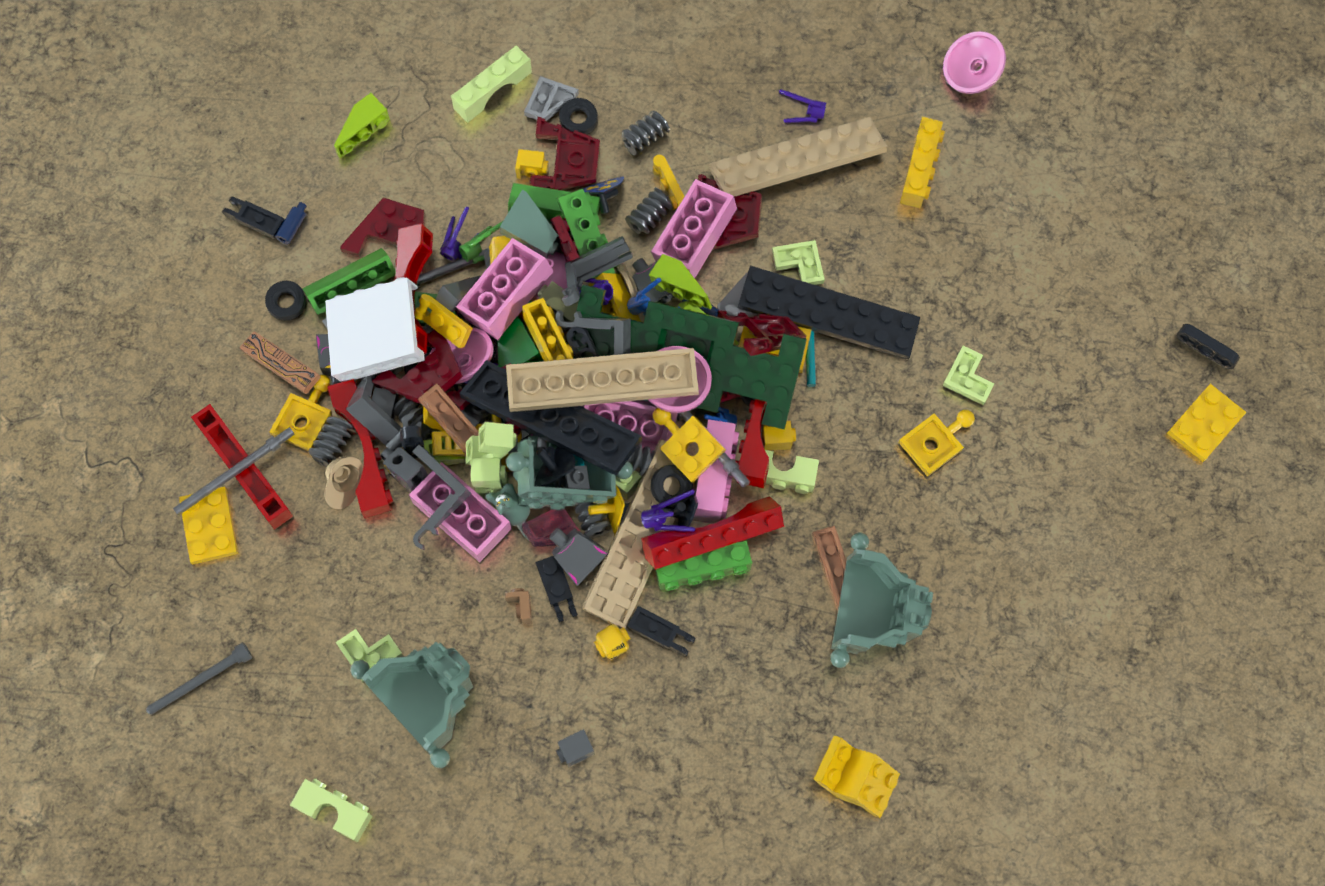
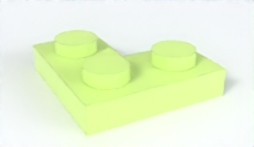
M815 240L772 247L776 271L798 267L801 281L814 285L824 284L825 279Z
M962 346L943 386L984 405L994 383L974 374L983 355Z
M356 629L336 642L351 665L357 660H364L371 668L380 659L396 658L403 655L389 634L370 647L367 646Z

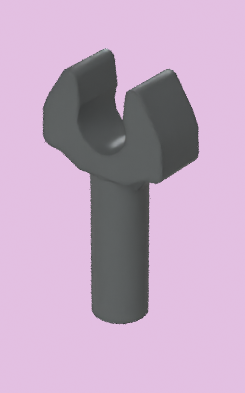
M411 413L402 417L403 427L411 426L417 415ZM420 421L415 426H419L423 432L425 424ZM400 431L386 444L390 451H393L401 443Z

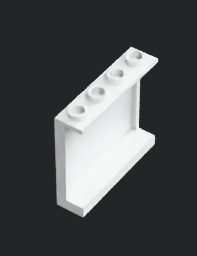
M401 277L393 282L376 284L368 289H358L354 293L337 295L334 299L325 301L331 376L341 382L425 360L424 352L417 347L412 290L417 289L416 284L408 278Z

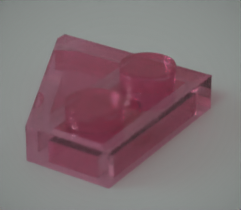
M565 509L550 510L522 524L521 528L534 547L557 546L549 539L552 532L557 528H560L566 535L574 528L580 531Z

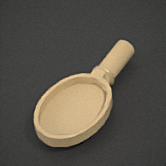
M621 263L616 266V270L621 275L630 297H635L638 292L636 284L627 271L626 265Z

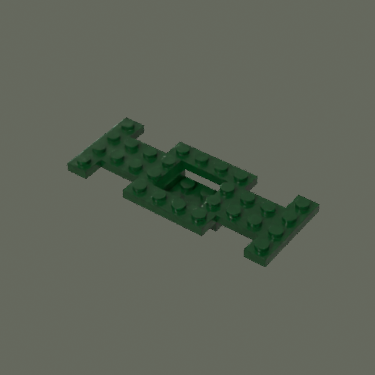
M582 285L577 311L581 312L582 318L623 317L601 312L605 289ZM654 301L648 302L644 323L631 320L630 354L655 352L670 346H683L694 348V351L706 360L711 371V387L705 400L696 408L717 413L723 391L766 401L767 405L762 424L785 429L807 339L784 333L778 356L769 353L750 356L745 348L735 345L739 322ZM586 328L599 356L614 355V328ZM575 331L576 335L573 336L574 341L579 340L581 344L577 348L578 351L589 347L588 343L583 345L581 342V338L584 337L583 334ZM585 351L582 354V358L594 357L589 351Z

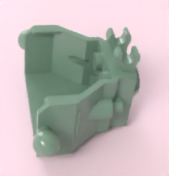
M529 436V439L524 438L523 441L517 443V452L511 453L506 459L508 469L513 471V476L518 481V505H528L531 509H540L545 506L550 507L551 510L565 509V506H574L577 503H607V499L616 497V476L585 460L583 461L584 465L587 466L590 490L555 488L554 481L544 487L534 486L536 476L543 465V462L535 454L537 451V436ZM547 442V447L557 448V446ZM628 461L617 474L618 478L627 479L632 475L633 467Z
M855 533L850 540L851 547L854 550L846 560L831 647L834 651L830 656L831 663L837 668H843L849 663L850 657L848 653L858 654L865 652L875 644L895 648L897 644L905 645L906 641L922 635V631L928 627L931 619L932 607L930 603H932L933 592H929L928 587L916 585V580L909 579L907 573L899 572L885 554L866 550L869 546V538L864 533Z
M437 642L429 648L425 646L418 652L414 649L406 657L380 659L371 668L364 660L355 661L350 668L351 675L356 679H362L427 751L430 755L431 764L434 767H446L450 761V755L442 747L452 739L456 714L466 706L463 701L470 696L468 692L474 687L469 678L470 665L454 648H446L442 643L438 644Z

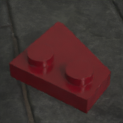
M561 216L551 218L550 221L553 229L558 234V242L565 260L571 261L579 258L575 241L571 240L568 231H570L566 219H562Z

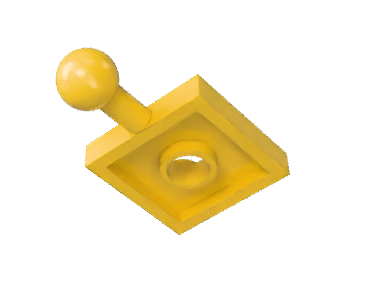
M320 375L321 378L313 386L314 390L308 400L290 393L269 431L272 436L276 437L290 427L295 435L286 440V442L307 451L309 448H314V440H319L318 433L323 432V425L328 423L327 418L333 414L330 409L317 404L321 394L327 392V386H330V378L328 376ZM306 418V425L301 428L296 427L295 422L297 419Z
M659 408L654 410L652 415L654 422L658 425H665L673 434L660 449L691 482L699 478L726 451L725 447L695 416H692L679 428L671 419V412ZM695 442L699 446V451L696 455L691 456L687 448L689 444Z
M961 410L957 414L956 421L946 427L934 413L899 439L898 443L928 477L963 450L964 447L953 434L961 427L967 428L972 426L975 421L974 414L970 410ZM925 441H935L937 448L934 450L928 449L925 446Z

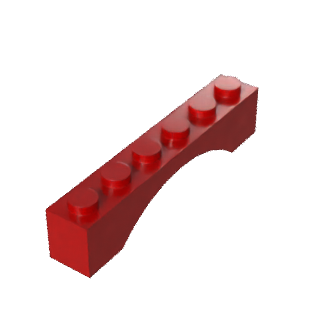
M423 224L399 229L397 258L395 260V279L404 277L417 284L419 274L425 262L432 254L433 233ZM412 290L413 308L415 311V290ZM415 318L417 347L426 355L428 334L422 328L419 320Z
M755 399L751 400L749 413H752L750 420L746 419L744 433L747 434L745 440L740 441L738 453L741 454L740 461L736 460V462L740 466L741 472L750 481L749 486L764 489L769 471V457L764 449L760 430L767 402Z
M352 379L327 386L336 414L355 428L362 442L364 465L361 479L355 492L364 519L391 511L390 503H393L390 489H385L384 482L388 481L384 468L380 469L378 461L382 460L378 447L374 448L372 441L376 440V436L346 410L358 387L355 380Z
M211 404L191 416L192 420L229 469L248 456ZM254 463L235 476L274 530L293 517L287 506Z
M768 496L748 503L739 512L722 521L695 528L694 532L661 531L642 537L645 559L656 570L784 527L782 508L774 499Z

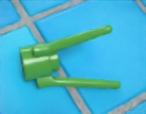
M502 222L494 227L488 226L470 241L459 246V251L466 262L472 260L476 264L479 261L485 260L484 255L479 256V253L482 252L479 242L500 229Z

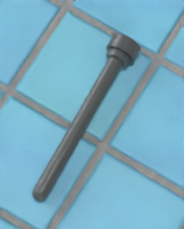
M241 642L234 647L235 650L231 651L232 654L153 702L147 706L146 712L150 715L154 714L236 662L239 664L249 661L253 656L244 642Z

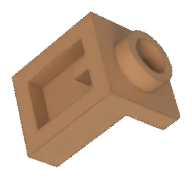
M523 588L511 589L509 593H505L507 603L520 602L516 604V617L521 618L522 624H532L529 591H524Z

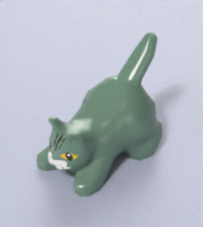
M505 484L502 490L488 493L486 498L497 508L499 515H503L510 521V525L517 526L523 536L528 541H532L533 536L526 523L530 514V508L528 505H518V493L516 494L513 484Z

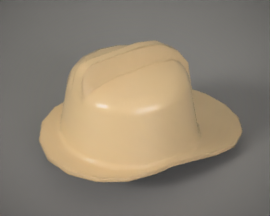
M339 456L327 466L325 472L327 484L324 496L326 503L331 508L343 509L354 500L356 496L355 490L360 482L363 471V464L359 459Z

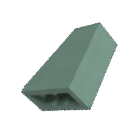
M522 190L500 225V234L509 239L513 238L543 257L548 258L549 254L554 255L559 246V243H557L558 234L528 193Z

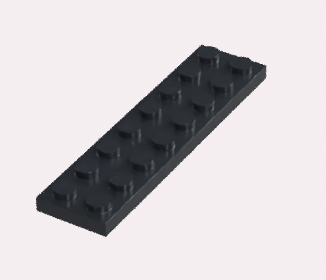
M751 265L737 307L759 315L789 317L798 327L811 329V331L907 360L911 356L920 317Z
M487 360L460 392L461 399L617 476L642 442L641 435L582 406L510 412L507 370Z

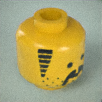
M611 624L596 634L594 644L603 658L607 657L612 660L628 651L629 644L627 641L631 638L624 627L619 629L616 624Z

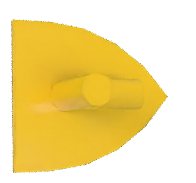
M617 485L616 497L607 499V503L588 506L589 515L608 513L614 535L619 528L625 506Z

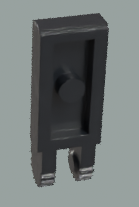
M230 197L229 202L231 205L240 210L237 213L229 208H224L222 210L224 216L270 238H276L275 235L285 220L283 217L251 202Z
M551 556L535 562L550 605L554 608L558 621H564V615L558 605L564 602L568 603L570 614L573 617L578 616L563 568L555 557Z
M640 606L636 608L627 625L628 629L667 649H672L682 656H687L689 651L685 647L673 642L676 635L692 644L696 639L694 636L681 630L679 626Z

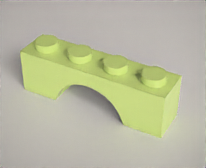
M517 45L451 96L454 110L467 123L484 110L489 98L500 87L509 83L517 85L532 73L530 58Z

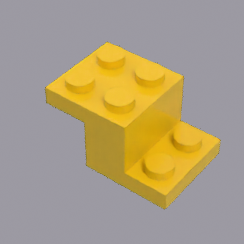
M834 735L814 780L838 799L861 806L873 816L881 818L888 806L893 789L898 783L900 773L878 755L854 748L841 737Z

